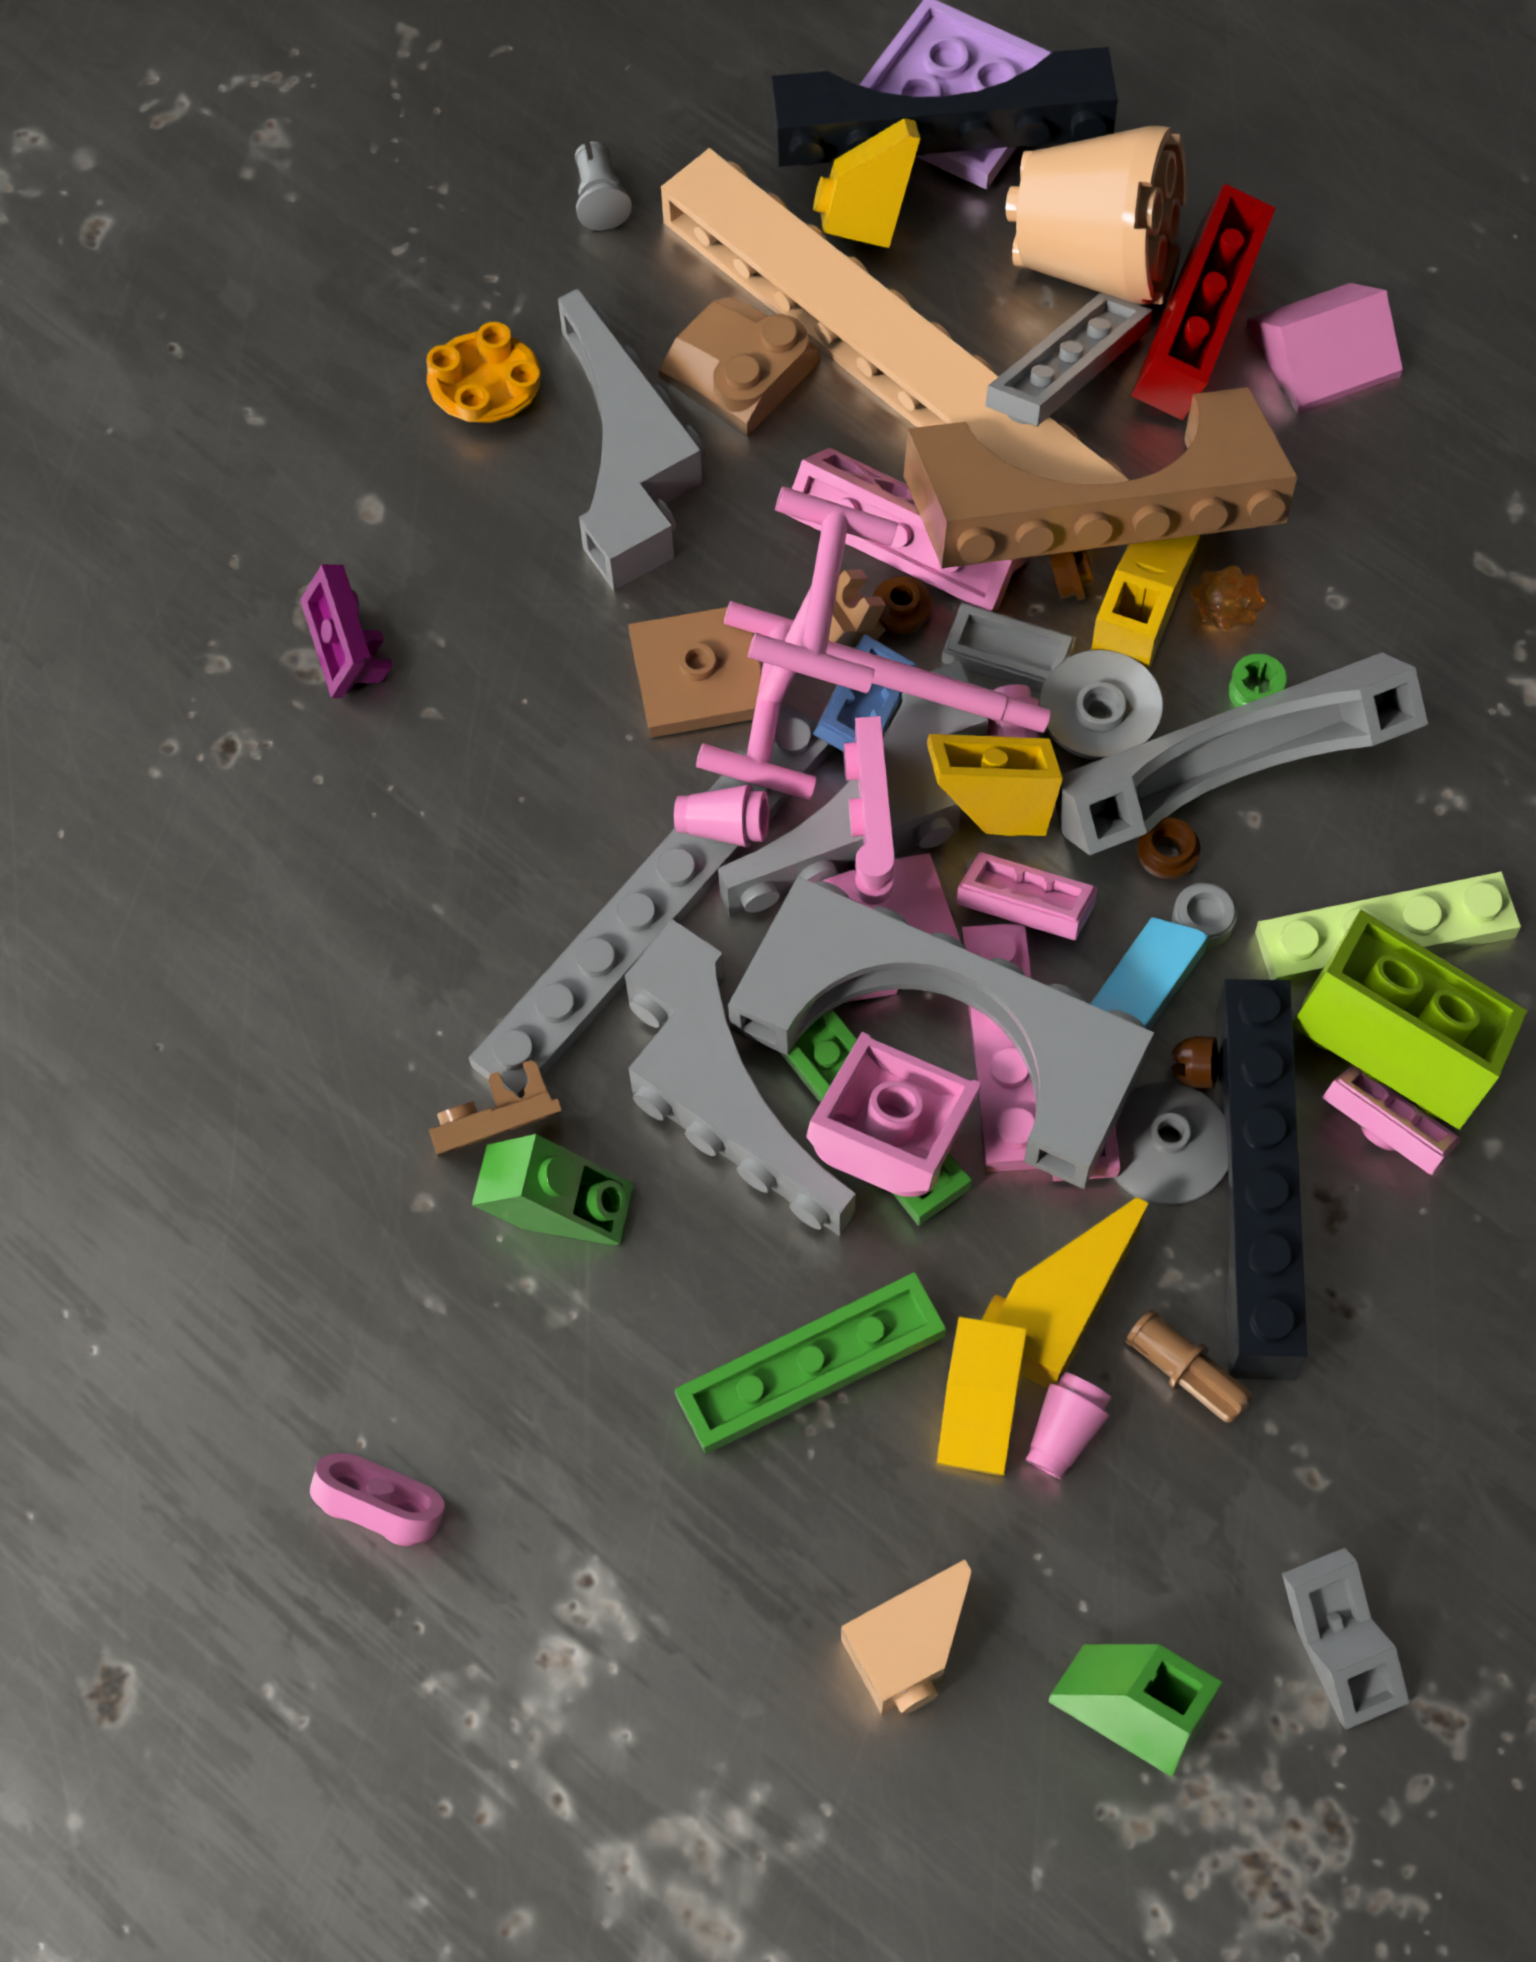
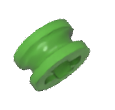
M1254 653L1244 656L1236 663L1232 671L1229 697L1237 708L1282 691L1287 684V673L1283 665L1269 655ZM1256 677L1257 683L1260 682L1261 678L1266 679L1269 682L1267 692L1259 693L1258 686H1256L1254 691L1249 690L1246 687L1248 678Z

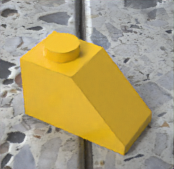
M904 118L834 160L830 178H820L814 199L813 209L820 212L823 233L886 248L890 247L920 142L919 132L914 120Z
M929 734L927 747L938 785L985 834L1046 836L1063 780L1049 738Z

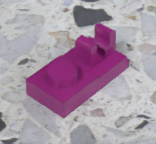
M321 564L300 601L331 698H343L344 694L349 693L355 683L383 682L393 664L391 659H376L370 655L376 654L384 641V637L380 631L361 629L358 619L359 599L356 592L351 589L344 565Z

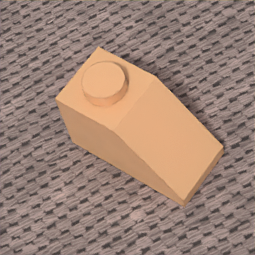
M965 1559L841 1626V1641L881 1715L895 1707H898L901 1715H905L926 1705L938 1696L939 1693L935 1685L943 1682L972 1571Z

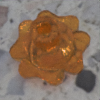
M1234 565L1228 566L1222 571L1208 570L1203 572L1201 584L1194 586L1191 593L1192 598L1199 606L1200 620L1204 622L1213 621L1221 631H1227L1236 625H1253L1257 618L1256 612L1263 610L1266 604L1265 598L1258 591V578L1252 574L1243 576L1242 571Z

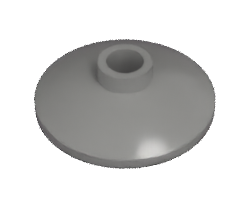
M1089 650L1064 659L1051 670L1043 683L1039 706L1050 709V719L1046 730L1058 745L1079 757L1101 760L1150 741L1161 721L1163 700L1159 685L1154 676L1137 660L1115 651ZM1100 710L1107 713L1110 718L1097 719L1090 716L1089 713Z
M1151 1083L1131 1091L1115 1125L1120 1161L1118 1177H1113L1116 1182L1134 1197L1161 1206L1189 1204L1209 1194L1222 1181L1228 1170L1225 1116L1219 1107L1200 1091L1178 1083ZM1163 1127L1174 1128L1179 1131L1181 1140L1176 1143H1167L1159 1137L1158 1131Z

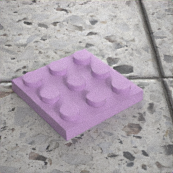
M923 0L860 85L880 92L912 97L950 96L975 92L1012 79L1034 67L1051 52L942 2ZM1018 146L983 149L980 151L934 153L916 157L987 190Z

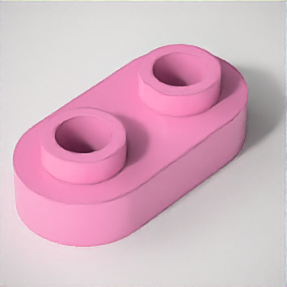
M335 1453L321 1458L316 1464L310 1487L312 1499L328 1515L352 1521L384 1535L390 1542L401 1546H413L433 1539L438 1533L445 1509L443 1498L430 1486L363 1457L347 1453Z

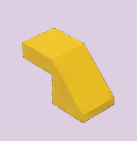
M959 1317L947 1382L937 1465L1004 1477L1027 1328Z

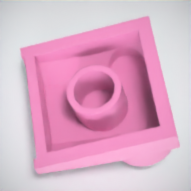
M861 1032L811 1118L806 1138L814 1146L821 1160L838 1170L896 1195L904 1197L923 1195L936 1185L942 1164L980 1091L982 1083L974 1079L972 1081L876 1041L870 1038L871 1035Z

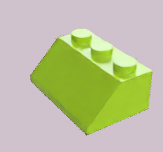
M1360 909L1305 997L1292 1024L1294 1029L1304 1034L1317 1047L1332 1051L1361 1069L1369 1079L1389 1086L1415 1102L1426 1114L1442 1119L1460 1130L1499 1078L1528 1010Z

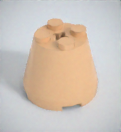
M1150 125L1041 150L1025 151L1021 161L1020 186H1011L1006 200L1007 220L1009 222H1016L1017 234L1012 251L1014 266L1028 268L1133 304H1163L1172 289L1181 254L1180 245H1174L1177 241L1180 227V206L1186 205L1187 197L1186 159L1181 135L1171 133V127Z

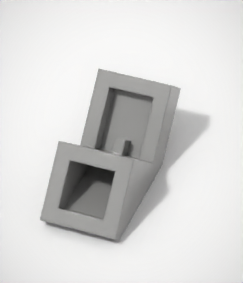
M1343 1548L1282 1573L1296 1630L1343 1727L1346 1730L1409 1704L1396 1646L1371 1618L1358 1563L1349 1551Z

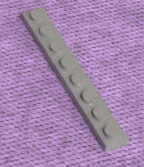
M787 703L779 712L770 763L811 775L835 747L813 735L818 724L817 722ZM748 747L743 751L741 755H747ZM724 775L708 790L709 792L751 785L753 791H766L770 809L769 822L792 797V795ZM674 828L469 1056L471 1067L487 1079H489L490 1074L499 1071L504 1087L514 1092L516 1097L522 1098L524 1096L523 1090L528 1082L523 1062L529 1060L536 1062L543 1078L626 985L625 974L668 922L673 919L680 924L718 881V868L735 861L747 847L692 836L688 833H677Z

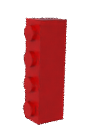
M1226 183L1223 184L1197 229L1131 393L1132 397L1178 419L1183 420L1190 411L1192 395L1202 393L1209 381L1276 207Z

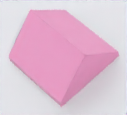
M1348 283L1247 320L1246 326L1296 413L1401 377L1403 368L1386 290Z

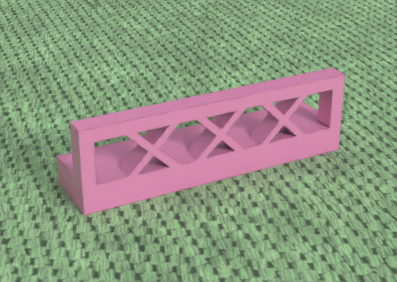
M832 448L824 449L803 459L792 487L793 490L898 522L897 531L891 546L846 533V544L973 606L992 612L999 609L1013 571L1030 560V557L941 568L907 484ZM790 516L819 531L822 529V525Z

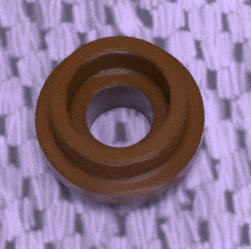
M1080 550L1077 552L1049 554L1061 599L1076 596L1078 601L1087 599L1085 587L1095 584L1087 551Z
M906 576L889 578L883 581L873 593V596H880L886 604L879 621L886 631L892 634L907 635L915 632L928 620L931 614L932 598L930 592L923 583L914 578ZM905 599L911 601V603L906 606H899L892 601Z
M1177 818L1162 819L1147 834L1139 837L1137 845V855L1141 865L1150 874L1163 879H1176L1190 873L1198 862L1201 850L1200 841L1196 833L1186 822ZM1162 846H1171L1178 851L1179 855L1175 857L1164 856L1157 849Z

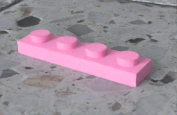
M1011 923L962 927L961 943L967 951L988 960L991 958L1005 959L1018 966L1025 976L1031 978L1025 925ZM968 1005L975 1078L982 1083L977 1097L985 1173L1038 1169L1024 1162L1028 1137L1036 1118L1035 1096L1028 1069L1020 1053L1001 1028L987 1016Z

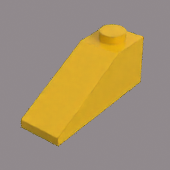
M1138 1197L1134 1198L1017 1278L1007 1298L995 1294L982 1321L1027 1328L1020 1370L1021 1376L1048 1389L1049 1384L1056 1385L1062 1373L1067 1371L1143 1225L1148 1202Z

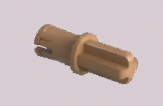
M1151 1309L1145 1313L1129 1332L1125 1343L1135 1348L1170 1377L1169 1386L1175 1390L1182 1386L1224 1422L1230 1423L1237 1420L1248 1408L1253 1397L1251 1392L1206 1356L1209 1350L1207 1346L1202 1343L1195 1346L1162 1319L1155 1310Z

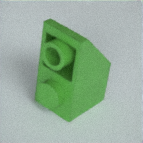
M537 1134L487 1144L472 1206L520 1229L607 1245H617L621 1243L634 1183Z
M1084 1644L1051 1693L1048 1702L1173 1777L1205 1725L1222 1681L1160 1644Z

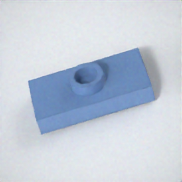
M866 634L863 635L855 648L914 667L917 665ZM873 683L867 694L837 685L813 735L844 752V743L855 742V718L881 716L883 735L899 703L902 692Z

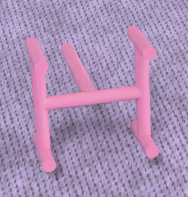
M784 486L781 488L775 511L822 525L812 585L795 620L730 601L726 610L724 624L755 633L749 647L748 658L764 662L748 750L745 756L703 743L696 761L697 768L810 800L816 784L815 776L770 763L781 702L796 672L866 694L873 683L988 719L1004 721L1044 733L1050 719V709L1007 697L1006 694L829 641L846 533L891 546L897 531L898 522Z

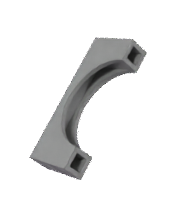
M797 877L728 1003L730 1030L785 1055H789L799 1038L815 1021L842 1003L865 994L892 989H915L943 994L962 1001L987 1016L1001 1028L1020 1053L1028 1069L1035 1096L1036 1118L1028 1137L1024 1162L1085 1189L1148 1058L1154 1032L1145 1029L1144 1025L1136 1017L1119 1010L1107 1012L1084 1002L1079 993L1061 984L1047 986L1025 976L1018 966L1005 959L991 958L988 960L967 951L960 941L948 934L941 932L929 934L910 926L901 915L891 909L880 906L872 909L849 899V896L842 889L834 884L825 881H818L814 884L801 877Z

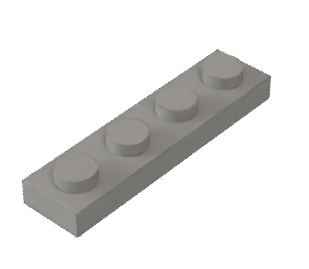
M1099 293L990 383L987 389L985 407L1006 414L1015 422L1039 426L1149 331L1152 310Z

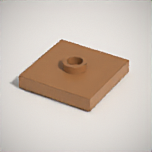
M727 607L628 624L650 738L753 720L761 679L760 663L757 660L748 658L753 633L724 624Z

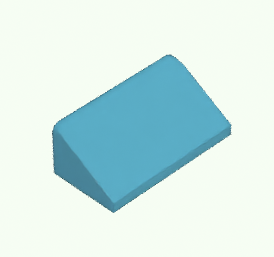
M1151 917L1091 1002V1005L1107 1012L1111 1010L1126 1012L1136 1017L1144 1025L1145 1029L1151 1031L1204 955L1209 935L1198 929Z

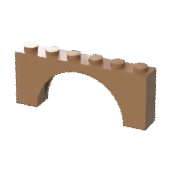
M1249 387L1193 394L1184 439L1187 451L1164 469L1135 480L1111 484H1077L1051 480L1028 473L1008 464L990 452L977 440L966 422L908 428L903 475L941 568L1286 524L1297 480L1294 469Z

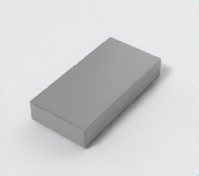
M961 603L942 651V662L950 664L959 661L963 669L1014 685H1027L1031 690L1041 693L1043 683L1051 670L1061 661L1072 656L1076 637Z

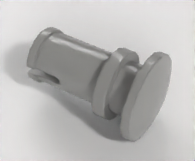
M592 141L590 142L594 157L592 160H589L585 144L581 145L575 153V162L581 178L576 211L578 219L584 226L593 230L603 231L623 224L629 218L632 204L629 194L622 188L620 180L613 174L609 148L602 142Z

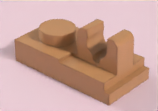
M533 1060L523 1062L528 1082L523 1090L524 1096L522 1098L516 1097L514 1092L504 1087L502 1077L498 1071L490 1074L488 1079L496 1107L477 1112L475 1103L472 1101L438 1113L440 1126L428 1129L437 1156L559 1114L562 1110L558 1098L551 1100L537 1063Z

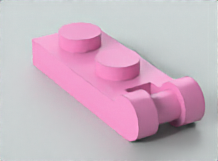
M881 716L855 718V742H848L843 745L846 781L858 780L859 798L849 799L851 837L863 836L864 845L856 854L855 890L857 896L863 902L873 905L884 903L890 898L893 892L894 848Z

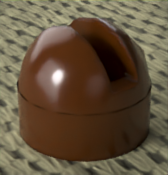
M1195 1036L1179 1042L1171 1052V1058L1177 1062L1171 1066L1174 1077L1186 1086L1214 1089L1218 1074L1217 1038Z

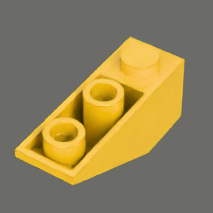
M1202 535L1129 544L1115 570L1097 615L1091 650H1109L1127 655L1150 670Z

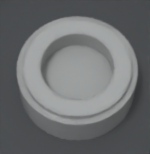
M1211 883L1193 884L1185 888L1177 897L1172 913V923L1204 932L1209 935L1206 949L1215 948L1226 942L1231 936L1237 919V906L1233 897L1222 887Z

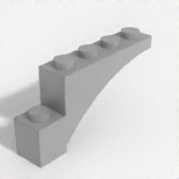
M577 288L558 298L562 334L583 366L595 393L603 422L602 457L595 494L590 510L579 516L584 551L613 591L674 558L672 533L677 530V526L666 503L703 484L701 458L705 456V449L693 427L690 425L683 427L674 416L673 405L665 390L658 384L652 387L645 378L642 364L633 348L628 344L621 346L613 336L612 325L604 310L599 305L591 307Z
M959 661L931 670V672L970 683ZM902 693L901 707L883 737L894 857L898 853L917 846L921 848L938 846L948 840L953 833L959 831L961 808L937 783L927 747L929 734L987 736L988 718ZM850 780L825 806L795 829L758 851L718 868L720 896L729 916L742 911L756 913L768 909L780 897L788 895L797 877L816 883L855 869L856 854L864 845L863 836L851 837L849 799L859 798L858 780Z
M671 919L625 974L631 1010L642 1021L652 1027L659 1028L663 1024L662 1028L628 1068L634 1101L651 1117L663 1121L667 1116L686 1129L684 1134L687 1139L703 1153L714 1157L719 1152L738 1165L737 1172L755 1189L764 1193L772 1189L790 1201L789 1207L792 1212L810 1227L820 1230L824 1225L840 1236L855 1217L856 1194L822 1168L788 1134L762 1099L741 1061L726 1022L719 992V986L725 980L723 953Z

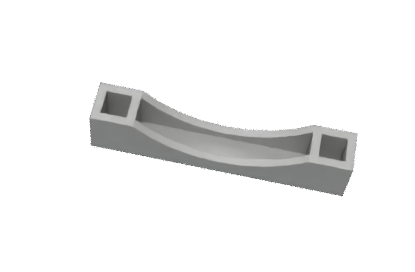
M1381 652L1062 774L1063 780L1055 803L1063 836L1088 855H1093L1147 834L1162 819L1184 804L1240 777L1305 757L1374 746L1428 725L1416 667Z

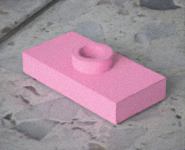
M979 852L958 886L956 904L1009 920L1012 923H1019L1075 941L1095 906L1098 888Z
M1354 1065L1337 1077L1322 1097L1361 1125L1363 1134L1372 1143L1385 1150H1396L1430 1175L1451 1156L1461 1141L1458 1139L1459 1136L1385 1084L1369 1079L1361 1069Z

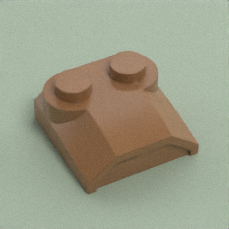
M733 297L712 301L676 337L659 368V377L748 437L820 363V348L808 341V332L805 326L796 318L781 314L768 316Z

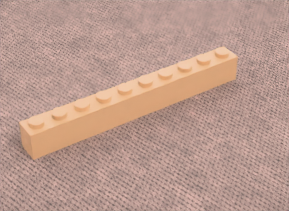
M708 148L661 186L663 221L666 226L775 314L788 315L799 320L805 326L808 332V340L819 347L821 351L915 427L966 422L977 440L998 458L1023 471L1051 480L1077 484H1111L1129 481L1115 462L1105 457L1101 458L1084 445L1075 431L1068 425L1057 423L1050 417L1039 426L1022 424L1011 420L1006 414L985 407L988 385L999 377L994 373L986 360L980 356L969 354L952 340L950 334L943 326L926 320L910 307V304L900 292L883 286L869 274L866 267L858 259L851 256L847 257L830 244L819 228L812 224L806 225L787 209L784 202L777 195L770 192L766 193L749 180L743 169L735 162L725 161L712 149Z

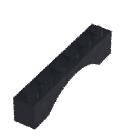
M1109 47L1053 51L1034 67L1006 82L979 91L950 96L912 97L880 92L851 83L829 71L771 76L773 120L779 167L794 165L810 166L817 163L834 162L838 157L904 118L914 120L917 125L920 142L916 156L1082 141L1114 134L1118 104Z
M1225 979L1216 1008L1218 1072L1225 1111L1229 1173V1268L1226 1313L1228 1374L1234 1379L1296 1380L1308 1357L1291 981Z

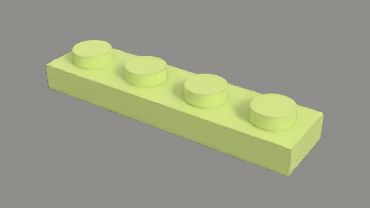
M1501 871L1258 921L1255 934L1270 980H1290L1291 984L1318 978L1360 909L1434 954L1516 938L1521 925Z

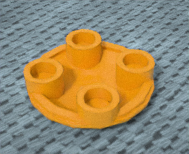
M500 322L485 323L478 331L455 337L445 345L435 346L427 354V386L433 401L447 414L468 422L492 423L513 417L530 405L540 389L541 367L535 353L520 339L512 337L510 329Z

